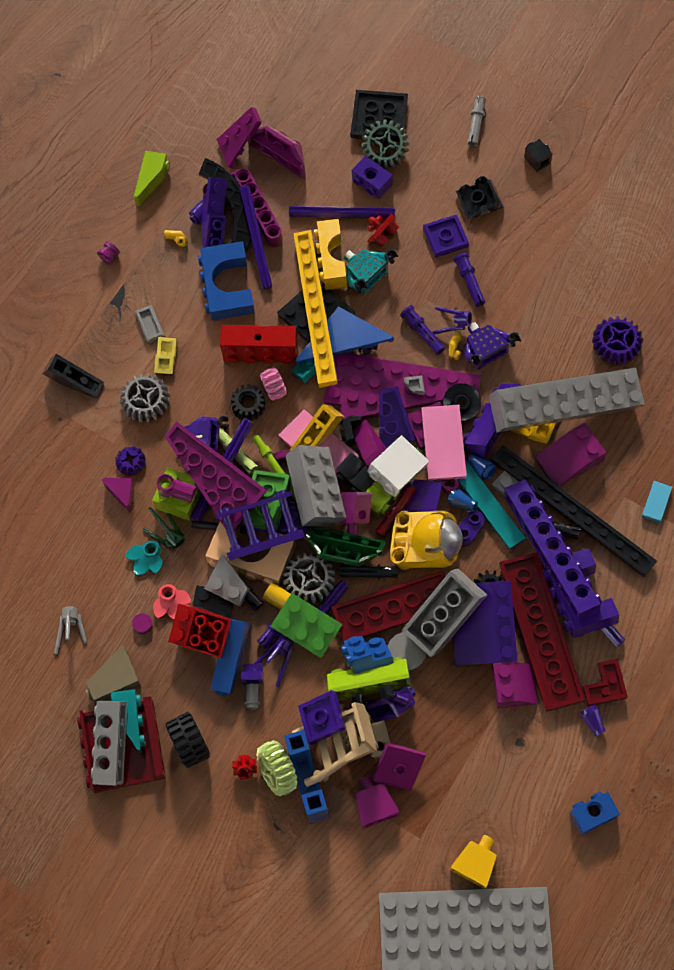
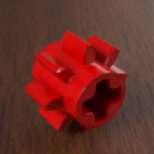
M249 754L238 755L237 761H232L233 775H237L241 780L252 779V773H257L256 759H252Z

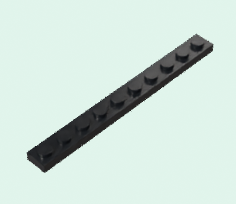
M504 445L491 458V462L509 473L517 481L526 480L528 485L533 486L537 497L574 525L581 527L583 532L643 577L657 563L656 559Z

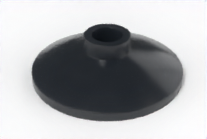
M464 383L455 384L445 392L443 406L458 405L459 400L465 402L464 406H460L461 421L469 420L478 413L481 399L477 390L471 385Z

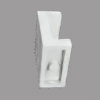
M401 435L370 464L367 472L373 480L378 481L388 494L396 497L407 483L426 468L429 460Z

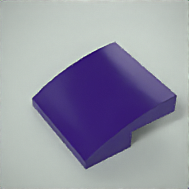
M412 479L408 484L416 488L417 491L403 511H437L442 482Z

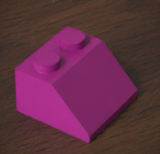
M514 661L493 663L492 674L497 709L537 705L531 664Z

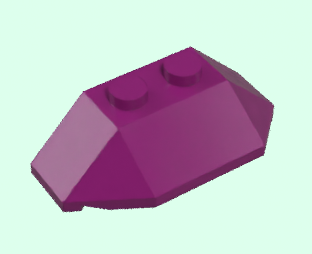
M263 126L258 128L251 140H248V144L302 179L306 177L302 146L298 141L288 138L284 132L269 126Z

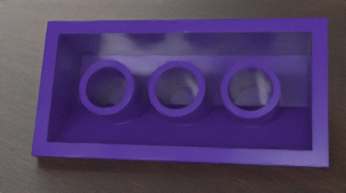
M501 383L499 388H495L493 392L499 389L518 387L522 385ZM490 402L489 404L485 403L480 419H475L472 425V432L470 434L467 433L463 439L464 451L470 455L475 454L483 459L486 458L501 433L496 431Z

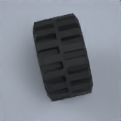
M186 712L166 722L168 734L186 768H190L210 758L209 749L191 713Z

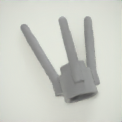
M67 606L62 608L54 655H58L64 625H66L65 639L67 641L70 637V626L76 625L77 622L83 643H87L82 624V615L78 614L76 607Z

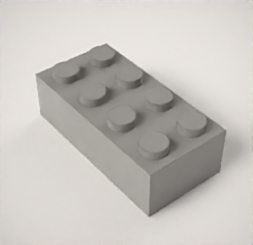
M296 446L285 456L302 526L334 527L346 518L330 449L329 447Z
M458 568L451 570L402 631L430 657H433L441 652L486 598L487 594Z

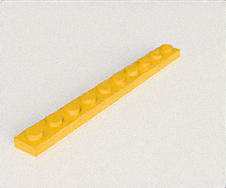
M312 231L293 233L319 388L336 385L338 381Z

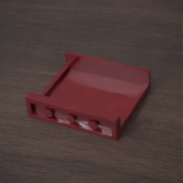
M151 696L144 697L143 701H141L142 707H138L139 715H143L144 726L140 727L141 735L145 736V747H142L143 753L138 752L126 733L124 779L122 785L92 784L91 769L94 764L92 749L95 745L93 729L96 725V717L94 711L84 713L83 710L79 711L80 717L77 718L79 730L82 729L83 737H80V743L86 753V756H83V764L85 769L88 768L89 776H86V784L93 793L166 779L154 701ZM108 717L107 725L110 727L112 720ZM107 738L106 746L109 748L111 745V741L109 738ZM106 758L104 764L106 768H109L110 762Z

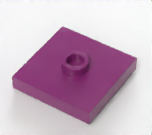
M387 742L372 777L373 781L411 791L426 757L425 752Z

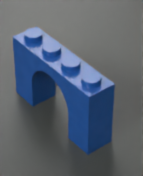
M243 241L200 248L201 255L198 256L199 267L203 266V271H200L201 281L206 284V287H203L204 298H208V303H205L206 313L211 315V320L255 314L251 289L224 292L214 285L217 275L222 271L247 266Z
M304 730L284 735L290 759L297 775V783L309 824L329 819L328 809L319 782L309 787L304 783V779L313 776L315 772Z

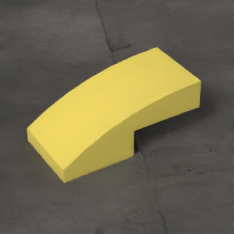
M158 337L154 373L173 374L177 338Z

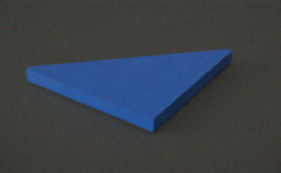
M340 307L327 320L333 355H341L353 352L355 349H366L378 346L379 343L394 341L392 335ZM311 341L295 360L298 365L306 361H314Z

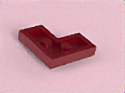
M618 659L598 662L597 665L602 682L583 685L587 707L594 704L599 705L627 699L628 695Z

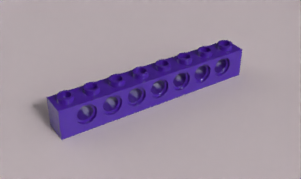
M523 480L504 488L506 502L576 620L580 622L600 613V606L602 604L600 596L593 592L589 578H585L582 574L580 563L578 561L575 562L570 547L565 546L561 532L559 530L556 531L552 517L550 515L547 516L545 513L544 504L536 498L533 486L528 485L527 481ZM559 563H565L566 565L561 566ZM568 579H575L576 581L570 582ZM582 594V595H585L586 597H585V598H580V597H578L577 595Z

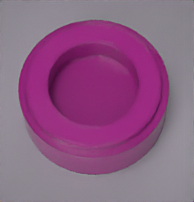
M290 450L275 452L273 457L278 463L287 462L285 455Z
M140 613L133 618L132 625L137 633L146 634L152 629L153 622L149 615Z

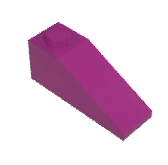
M364 420L352 432L361 455L369 467L387 448L368 421Z

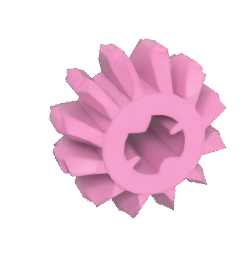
M269 368L260 373L261 381L271 400H278L287 394L284 382L276 368Z

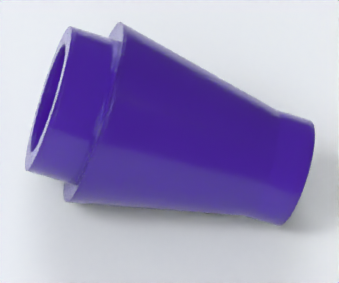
M595 704L580 711L582 714L581 718L595 736L606 731L599 708L597 709Z

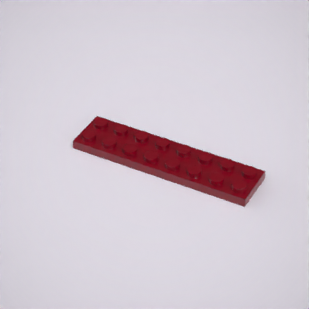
M537 552L499 562L504 581H511L514 614L545 711L548 712L585 702L552 596L542 573L543 569Z

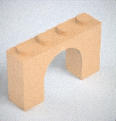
M220 521L206 553V559L210 566L215 567L220 556L223 555L227 558L233 569L237 573L245 575L246 578L253 581L256 579L261 580L267 586L271 583L280 586L283 580V573L286 572L285 566L289 565L296 542L293 540L271 547L269 553L257 562H245L239 558L229 560L227 553L231 552V545L226 529ZM241 525L235 531L237 539L240 534Z

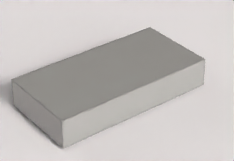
M152 305L135 311L148 344L157 341L158 337H165Z

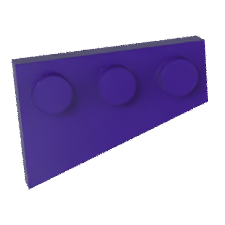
M398 386L379 392V438L386 448L401 435L408 442L415 440Z

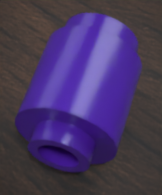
M200 200L189 212L190 220L196 225H201L203 200Z

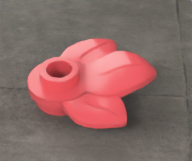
M166 584L159 589V598L154 602L153 610L156 618H161L167 614L170 618L174 619L178 604L188 605L191 603V598L186 591L177 590L175 586ZM167 592L172 593L170 597H165Z

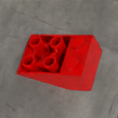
M178 604L168 642L221 659L232 619L195 606Z

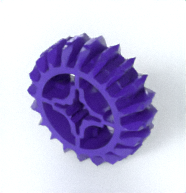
M610 316L608 321L604 319L601 324L597 325V330H594V337L592 338V343H594L593 349L597 350V356L602 355V361L607 358L609 359V364L615 361L616 365H618L622 361L625 365L627 360L632 361L634 357H637L642 349V331H638V325L633 326V320L627 322L626 317L620 320L619 316L614 320ZM605 334L608 335L607 343H605L603 340V336ZM629 337L632 341L630 347L627 346L626 342Z

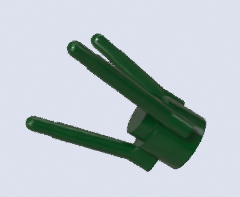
M149 507V511L167 531L165 535L166 540L147 528H143V531L163 543L168 549L171 547L176 549L185 541L184 534L178 528L171 514L168 513L167 516L174 529H170L154 509Z

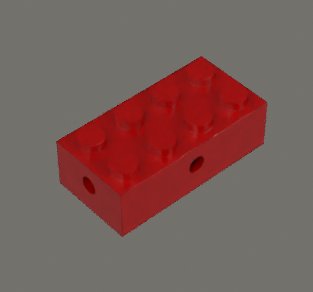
M221 325L220 348L223 361L228 363L246 362L249 364L255 362H264L266 364L282 362L284 364L296 363L295 360L298 357L296 326Z

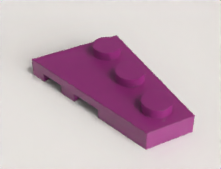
M250 107L216 139L229 168H234L238 155L243 154V147L248 140L253 138L262 123L256 108Z

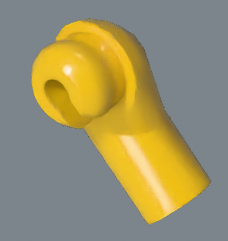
M164 231V239L174 240L180 247L187 245L188 239L182 231Z

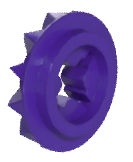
M125 446L123 450L118 451V455L115 457L117 469L125 475L139 473L146 463L144 453L140 448L138 449L134 446ZM128 455L135 458L133 459V466L127 461Z

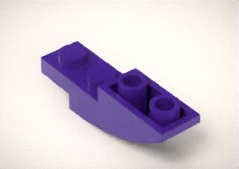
M208 177L206 195H203L201 225L203 248L223 245L226 216H223L227 179Z

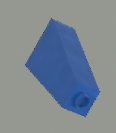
M232 619L222 658H217L211 689L216 690L215 694L227 696L228 693L234 692L252 623Z

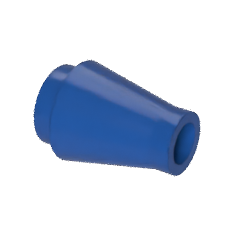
M472 454L467 460L482 479H490L496 471L493 462L475 454Z
M453 490L448 497V504L452 508L474 512L478 505V502L471 499L461 490Z

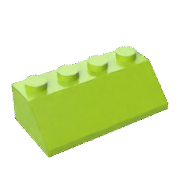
M401 657L393 658L394 663L356 674L352 667L351 670L343 671V669L333 670L330 674H327L328 691H336L338 701L350 699L352 695L356 694L365 696L380 693V687H385V685H392V689L412 686L407 660Z

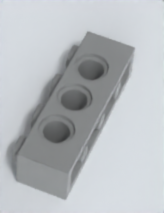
M97 701V705L94 708L96 725L93 729L95 745L92 749V757L94 758V764L91 769L92 784L122 785L124 779L127 702ZM108 717L112 720L110 727L107 725ZM107 738H109L111 741V745L109 748L106 746ZM106 758L110 762L109 768H106L104 764Z

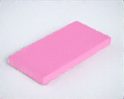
M460 406L422 407L425 455L429 460L427 465L428 480L465 479L467 475Z
M303 410L278 435L279 438L291 448L313 416L306 410ZM333 433L319 446L329 447L334 469L350 453L360 459L358 454Z

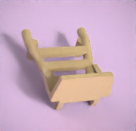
M354 702L351 709L342 712L352 751L346 754L341 732L332 735L338 760L333 763L327 739L318 742L325 769L322 771L316 770L313 776L304 779L307 787L321 781H328L331 774L347 763L377 751L379 746L375 741L370 723L371 718L368 712H366L365 705ZM355 724H357L361 741L363 742L361 745L359 742ZM304 727L292 730V733L304 730Z

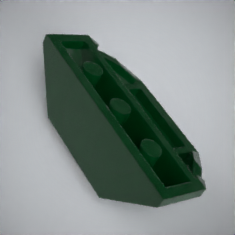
M309 526L305 537L319 558L358 567L380 556L386 541L317 526Z

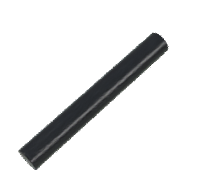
M192 520L191 528L216 531L219 523ZM241 526L239 533L248 534L246 526Z

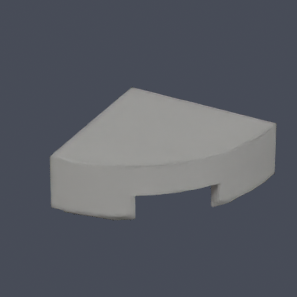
M422 375L405 377L403 379L406 388L410 392L417 395H425Z

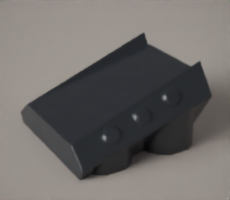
M480 176L473 185L465 184L459 190H456L468 220L504 208L491 178L487 179L485 176Z

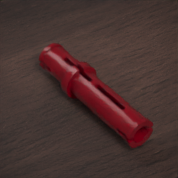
M408 483L406 484L388 513L384 514L381 524L375 530L378 535L386 538L394 525L397 514L405 509L417 491L416 488Z

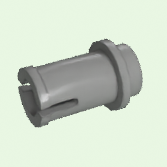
M258 684L246 685V702L244 705L247 710H258V706H260L258 701Z

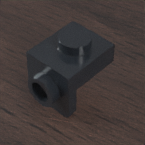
M353 415L342 419L343 430H340L341 439L346 441L348 447L354 446L352 429L357 428L362 423L361 416Z

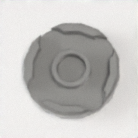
M404 632L395 635L387 646L393 658L401 657L407 660L409 672L420 667L426 658V652Z

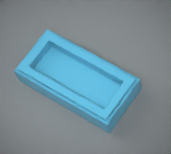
M657 481L653 482L642 514L643 518L658 523L661 522L672 490L671 486Z

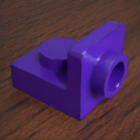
M262 663L243 665L241 680L244 685L264 684Z

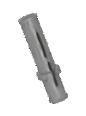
M479 96L475 97L474 109L471 111L472 120L467 145L473 147V143L474 147L478 146L481 123L485 116L484 106L486 98L484 96H480V100Z

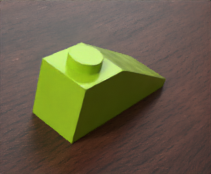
M145 151L134 193L136 206H140L163 181L166 172H169L170 161L167 160L165 153Z

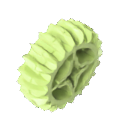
M273 740L257 748L258 767L271 791L275 795L283 796L295 790L297 787V775L295 774L290 756H288L283 746Z

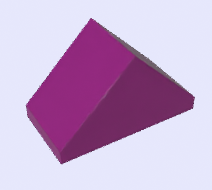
M103 478L102 482L105 488L128 512H131L134 493L132 478Z

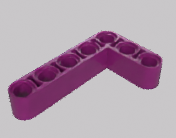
M242 168L230 173L241 187L249 186L251 193H254L251 195L259 229L267 244L271 247L281 245V228L250 171ZM207 184L203 186V195H206Z

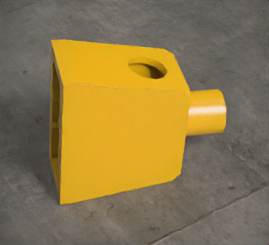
M483 835L479 844L470 841L452 864L450 871L482 889H486L497 856L490 851L495 841L486 835Z

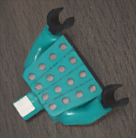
M363 249L356 255L349 250L343 258L348 262L346 265L348 286L357 290L359 294L361 292L367 293L388 272V262L393 264L395 262L393 258L399 257L396 251L390 249L386 253Z

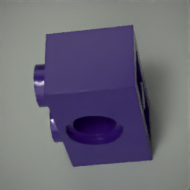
M366 156L351 170L353 182L357 186H362L370 195H375L379 199L393 185V175Z

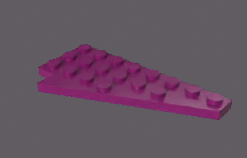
M349 353L335 354L333 358L338 384L327 386L324 404L341 407L340 413L345 416L343 419L353 415L366 419L379 416L380 391L398 386L405 410L432 405L437 402L443 403L445 392L455 384H468L479 392L481 375ZM422 375L425 395H417L410 392L406 388L403 379L405 377Z

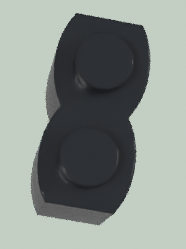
M352 453L335 469L337 480L341 483L345 482L350 487V492H366L375 482L367 472L368 467Z

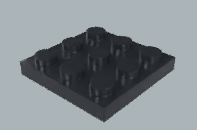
M356 90L350 138L362 139L363 136H369L365 133V130L372 131L371 124L377 127L376 121H379L380 125H384L383 120L385 119L387 125L393 120V127L399 123L400 128L398 130L405 128L408 94ZM386 131L377 133L373 138L383 137ZM392 132L391 140L400 142L398 136Z
M321 283L327 320L338 307L355 315V311L331 289L325 290V284ZM301 290L277 314L289 326H296L297 333L309 343L311 337L303 290Z

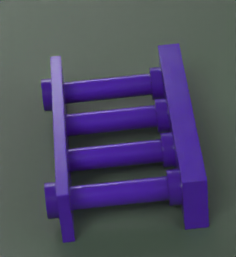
M286 490L275 492V497L233 510H230L229 507L218 510L219 514L215 515L216 519H223L231 545V552L227 553L229 560L305 537L303 529L298 530L295 527L286 499V497L292 496L291 492L286 493ZM279 500L288 529L286 530L287 534L282 536L276 533L267 504ZM257 506L261 508L269 534L267 536L268 540L263 542L257 538L248 510ZM238 512L242 514L250 542H248L249 546L244 548L241 547V544H238L230 515Z

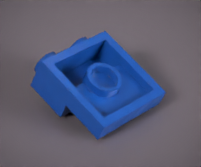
M354 636L343 641L344 645L341 646L343 657L346 658L348 667H352L355 674L394 663L393 656L383 637L372 638L365 642L362 636Z

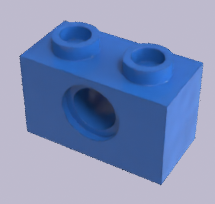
M598 792L590 797V801L586 803L580 801L572 806L573 809L569 814L581 836L619 817L620 813L609 792L604 794ZM591 807L596 808L599 811V815L596 817L591 816L588 809Z

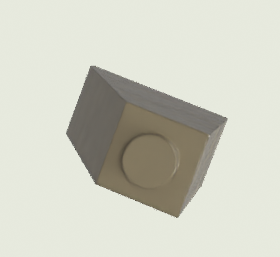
M124 645L119 647L86 682L89 688L86 689L89 700H94L97 705V701L110 700L111 692L132 690L141 686Z

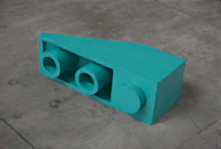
M135 689L111 692V701L127 702L126 733L138 752L143 753L142 747H145V736L141 735L140 727H143L144 723L143 715H139L138 707H142L141 695H137Z

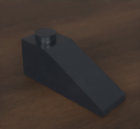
M58 354L50 358L42 373L61 385L93 398L97 397L104 384L102 380Z

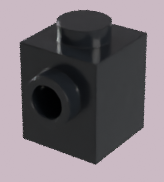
M538 139L526 146L524 158L538 172L551 164L553 153L546 143Z

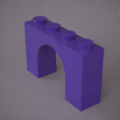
M589 548L573 553L572 557L575 562L578 561L580 563L584 577L595 574L596 563ZM559 563L561 566L566 565L565 563ZM544 566L542 573L546 582L550 584L551 596L553 599L556 598L558 612L560 616H564L566 620L564 621L567 632H571L573 638L618 624L619 612L612 598L602 601L600 613L578 622ZM568 579V581L573 582L575 579Z

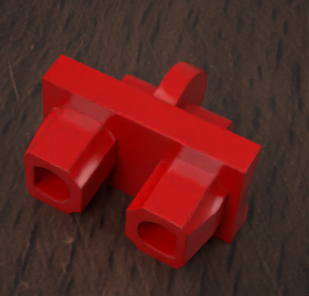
M392 213L382 224L381 220L383 218L380 215L377 218L370 217L368 219L370 226L367 229L370 232L374 229L376 230L367 240L369 244L374 242L382 248L389 240L382 233L384 229L391 236L399 229V226L393 220L395 216Z

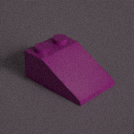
M583 423L547 447L535 457V460L548 479L557 486H561L604 462L606 452L587 424Z

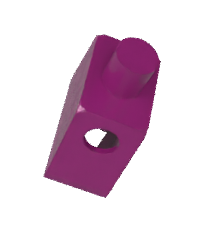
M372 492L341 493L346 518L338 524H347V533L359 535V524L369 523Z
M371 776L359 780L363 790L356 793L362 829L399 816V810L383 783L374 786Z

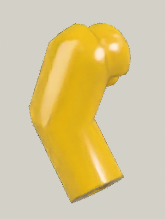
M455 333L449 342V357L451 359L459 360L462 352L457 350V346L463 338L460 333Z

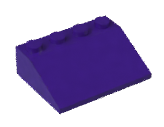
M511 581L475 583L487 596L453 636L455 665L517 661Z

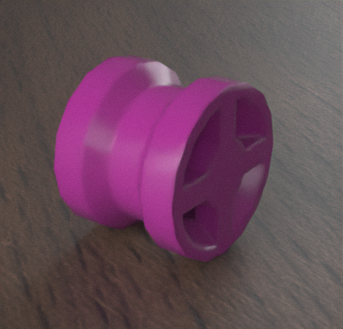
M108 241L104 243L103 249H99L97 255L108 264H111L114 261L113 258L120 254L119 249Z

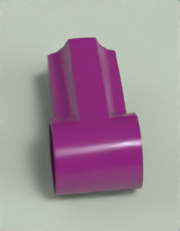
M163 474L157 479L158 493L161 496H170L189 503L193 500L196 486L173 479L169 474ZM164 483H169L171 485L169 488L161 487Z

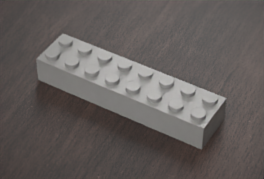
M636 368L499 389L489 395L497 432L635 410L644 405Z

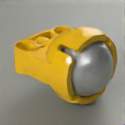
M446 511L399 512L395 518L392 532L391 561L401 570H408L410 568H446L451 566L456 561L463 542L462 532L453 514Z

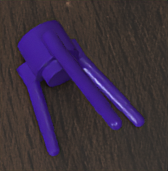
M435 307V310L454 314V323L458 326L431 332L433 334H440L454 330H465V326H470L472 323V313L470 311H456Z
M280 635L278 640H275L254 663H261L270 653L271 655L266 660L267 663H270L276 654L281 656L286 654L276 687L280 686L289 658L294 651L291 648L294 644L293 641L284 635Z

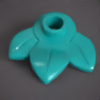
M148 541L144 545H134L125 555L127 559L135 561V575H143L149 570L158 573L163 564L160 557L161 547L155 541ZM150 549H155L154 553H148Z

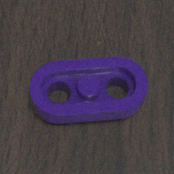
M479 511L469 512L459 525L461 532L468 534L467 537H463V547L472 544L484 526L485 519ZM476 517L478 521L473 522L471 519Z

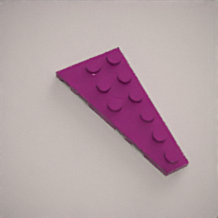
M178 422L164 436L216 515L219 514L218 510L226 507L233 510L259 502L267 493L265 488ZM241 512L230 515L234 531L244 521ZM219 518V520L221 521V523H222L223 526L225 527L224 522H223V519H222V518Z

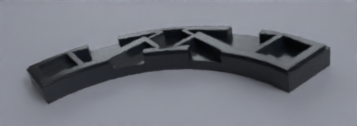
M205 158L199 176L207 180L208 177L227 179L226 199L230 204L234 219L231 243L243 241L244 249L248 250L251 235L241 196V186L222 166Z

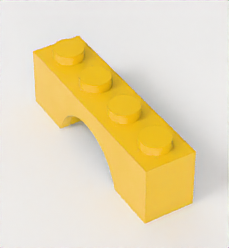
M339 219L317 221L318 229H314L315 240H319V243H316L317 254H321V257L318 258L319 269L323 268V272H320V281L325 284V290L347 288L345 263L334 259L330 255L334 248L341 245Z

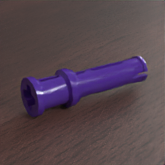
M468 253L458 254L453 260L459 267V275L464 278L475 307H479L478 303L482 306L486 301L475 278V268L471 266L470 256Z
M410 305L405 308L400 317L410 324L411 330L418 332L436 355L441 354L445 350V346L424 324V318L415 312L414 306Z

